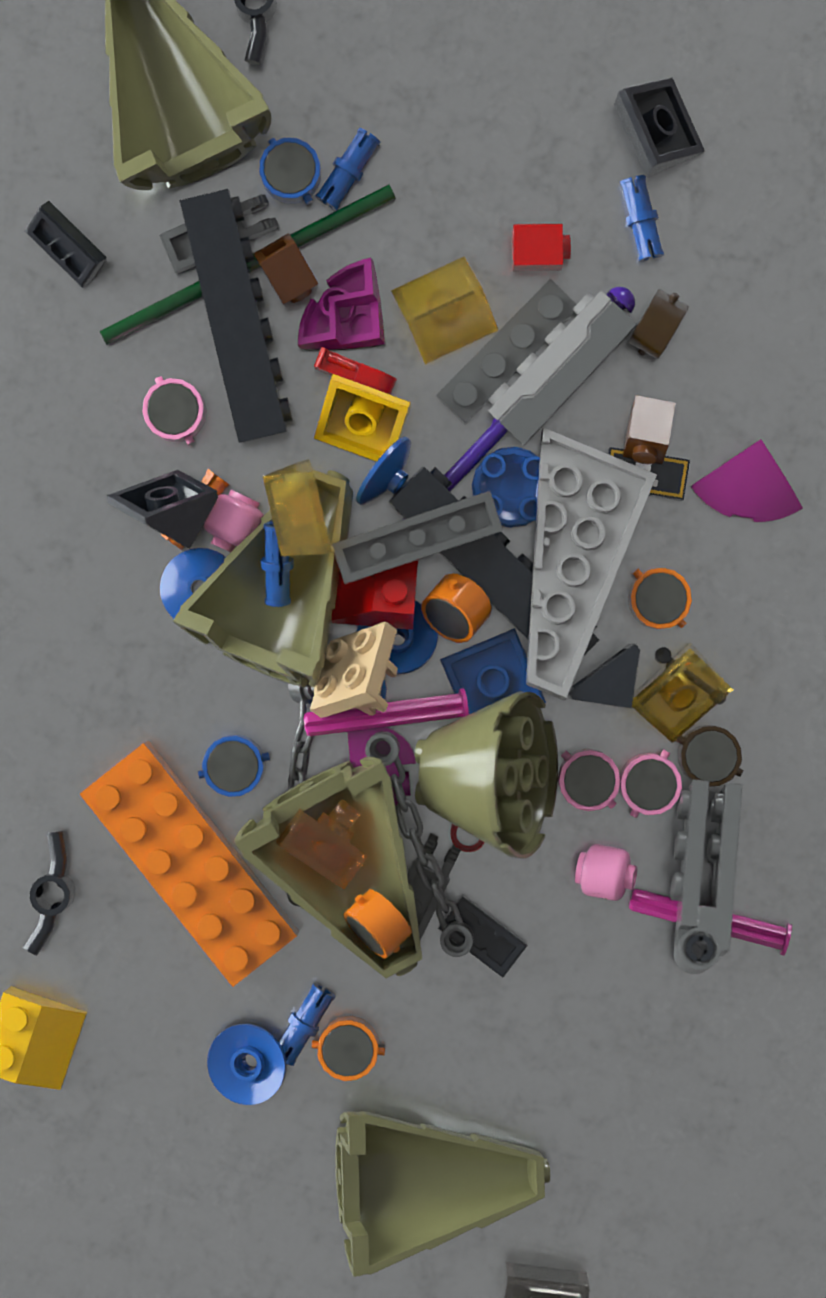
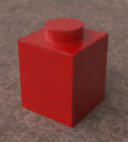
M513 224V271H561L563 260L571 259L570 235H563V224Z

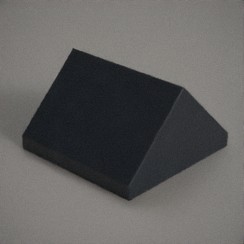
M673 77L627 87L618 92L615 107L647 178L705 152Z
M179 470L107 495V501L110 505L189 549L218 500L217 490Z
M628 644L571 686L568 698L632 709L640 656L638 646L636 644Z

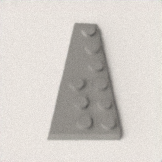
M544 427L541 432L526 685L565 701L657 474Z

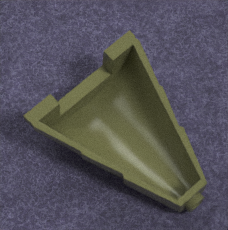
M105 0V54L109 57V106L112 108L113 161L118 179L123 185L137 190H151L153 188L152 183L164 182L167 184L168 189L190 184L229 167L257 146L254 138L259 132L261 135L267 134L272 120L271 112L262 93L226 58L224 52L194 24L191 15L176 0Z
M311 469L261 518V524L224 559V563L181 605L180 611L176 614L173 622L203 644L208 645L210 641L218 650L223 651L224 656L257 672L300 687H306L307 683L311 687L316 686L320 678L321 669L325 665L332 611L336 608L340 573L331 544L348 539L354 493L353 489L349 486L350 480L332 470H328L327 474ZM269 521H286L290 524V557L294 559V568L290 570L291 603L282 607L268 606L265 603V571L261 568V559L265 557L264 523Z
M364 757L360 760L362 766L354 768L350 761L339 764L303 781L262 808L264 811L263 819L257 824L254 819H251L241 828L235 838V844L248 862L288 893L292 901L329 928L333 938L387 979L394 974L401 976L412 971L417 966V962L422 960L414 891L412 885L408 884L403 838L398 829L391 778L379 758ZM369 889L380 893L390 901L406 919L412 931V934L399 946L400 950L396 953L392 952L386 959L372 952L354 934L343 916L356 902V896H363Z
M365 1111L343 1112L340 1116V1123H346V1126L337 1128L336 1134L337 1200L340 1223H343V1229L349 1238L344 1240V1248L353 1277L365 1274L372 1275L425 1249L431 1250L475 1227L482 1229L545 1198V1183L550 1182V1166L547 1158H544L537 1150L476 1133H471L467 1136L424 1123L417 1125Z

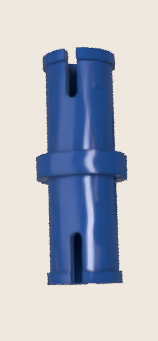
M359 128L342 157H336L332 163L335 168L315 197L325 205L328 203L331 209L337 211L339 204L354 181L359 182L362 178L363 173L361 170L381 141L371 133L368 136L365 129Z
M638 175L635 176L636 179L634 180L637 193H635L632 177L620 181V185L623 189L629 216L626 217L627 226L633 229L639 255L638 259L639 261H647L651 257L648 243L653 259L665 254L662 250L655 222L659 217L657 210L652 209L646 176Z
M269 521L264 523L265 557L261 559V568L265 571V603L268 606L282 607L291 603L290 570L294 568V559L290 557V524L286 521Z
M313 983L310 992L297 1013L292 1012L288 1019L290 1025L279 1041L286 1058V1064L294 1066L296 1059L310 1036H316L319 1031L317 1026L319 1021L336 997L327 988L323 992L321 990L322 985Z

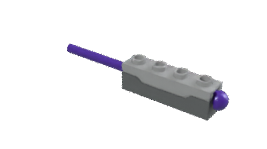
M620 286L614 287L607 294L601 290L595 297L588 292L573 308L577 316L567 327L560 322L545 338L549 346L538 357L532 352L517 368L521 376L510 387L504 382L489 398V401L493 404L488 410L494 417L492 425L444 474L452 483L448 488L450 492L508 431L523 445H526L633 331L637 323L623 311L626 309L629 313H632L635 308V297L629 289Z

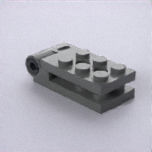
M692 780L688 789H682V793L679 796L677 819L684 820V831H679L675 838L674 860H681L680 872H675L671 884V900L678 901L674 959L678 967L689 974L705 972L718 961L720 956H724L730 951L743 784L725 783L720 793H715V797L711 800L710 822L717 823L716 834H712L711 838L708 839L707 863H714L710 907L699 906L709 781ZM696 944L701 949V958H697L692 952L693 945Z

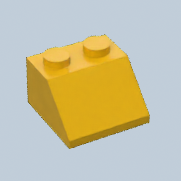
M13 986L9 987L3 992L0 1000V1078L15 1084L61 1090L87 1012Z

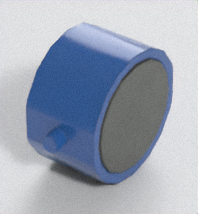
M275 138L268 141L269 146L264 150L260 159L259 168L265 190L274 199L284 204H298L303 201L309 204L313 201L311 196L315 194L321 182V165L316 151L307 142L298 138H281L277 141Z
M228 735L213 742L207 749L202 761L203 770L198 771V776L200 779L205 778L207 784L219 794L228 797L242 796L252 791L260 783L266 769L265 761L270 760L269 752L263 753L260 746L251 738L242 735Z

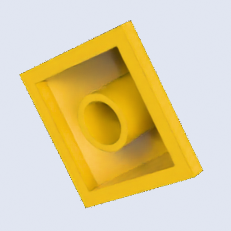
M333 374L314 439L377 462L386 450L400 439L411 410V402Z

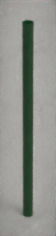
M388 184L289 235L295 241L298 248L395 200L396 197ZM255 256L254 261L247 262L250 273L261 268ZM199 281L100 330L106 345L202 298L203 295Z

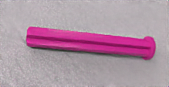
M462 688L459 689L457 694L387 702L386 712L376 709L374 716L356 707L324 718L319 717L313 712H307L304 714V728L308 736H318L463 718L469 715L465 689Z
M640 889L633 890L629 902L630 910L676 922L678 901H672L670 897ZM733 914L731 937L779 949L780 955L785 956L791 937L792 924L787 923L786 927H781Z

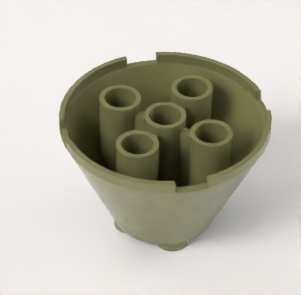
M517 692L434 730L426 740H418L415 747V759L419 764V781L415 788L417 804L425 805L433 813L512 858H528L539 849L545 838V834L539 833L544 817H552L555 807L558 784L557 741L553 721H545L540 708H545L546 704L540 696L533 692Z

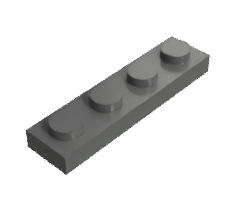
M549 279L436 396L466 424L489 401V398L504 382L507 383L523 361L532 352L535 354L546 343L545 338L560 322L564 324L575 313L573 308L577 304L556 283Z
M487 491L331 545L344 584L503 531L491 492Z

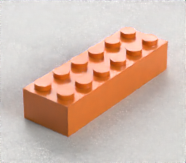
M149 741L141 744L80 793V796L232 987L297 937L299 929Z

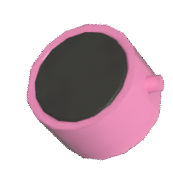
M162 376L156 378L157 384L149 389L143 401L142 412L145 423L153 433L166 441H186L187 445L195 442L193 436L200 432L206 420L207 409L204 398L193 385L184 380L172 378L164 380Z
M589 748L574 751L572 754L566 750L561 755L564 761L559 768L558 785L560 792L568 803L577 809L585 811L601 810L606 806L612 809L617 804L613 799L618 794L621 781L619 770L611 758L601 751Z
M663 750L660 755L656 753L638 754L629 759L621 769L619 790L624 801L632 808L631 816L637 818L639 813L644 815L662 814L671 809L679 799L682 789L681 775L676 766L668 760L669 752Z

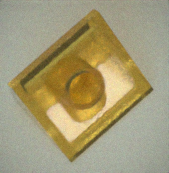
M465 256L391 290L425 365L499 330L483 288Z
M309 459L262 476L281 556L314 555L332 552L317 483Z
M689 643L634 692L632 708L670 742L674 743L679 734L683 735L733 691V688L692 643Z

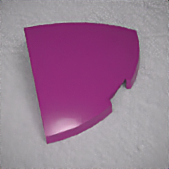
M367 258L354 262L329 277L326 282L330 288L323 292L318 302L310 299L299 325V348L320 350L323 347L327 350L385 344L382 308L374 261L372 258Z
M761 439L690 486L693 492L706 505L729 518L732 515L752 518L753 522H768L785 518L803 509L792 487Z

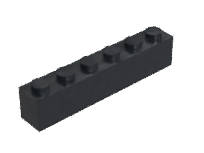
M224 189L179 200L238 442L242 443L287 432L286 423L293 421L288 397L280 399L276 384L283 381L278 357L270 359L267 343L274 341L269 318L261 319L257 303L264 301L259 277L252 279L250 277L247 262L254 261L249 236L241 238L237 223L245 220L239 196L231 198L230 190Z
M421 467L388 503L407 519L460 500L448 490L452 483L440 470L434 467L429 472L425 467ZM501 531L439 552L464 577L473 580L488 596L490 603L529 640L533 562L523 553L518 558L515 557L506 548L510 540ZM594 634L591 636L584 656L599 641Z

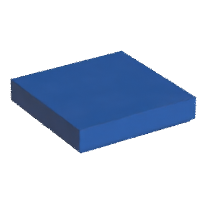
M515 628L440 659L454 694H457L459 689H465L469 714L517 692L536 693L546 703L542 691L526 685L528 658Z

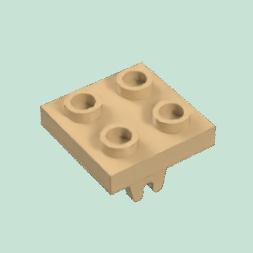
M383 622L331 640L327 646L325 665L321 670L316 686H314L315 694L310 711L321 718L355 707L371 716L375 715L376 709L386 712L388 703L379 693L386 674L390 677H396L398 668L389 660L397 630L387 622Z

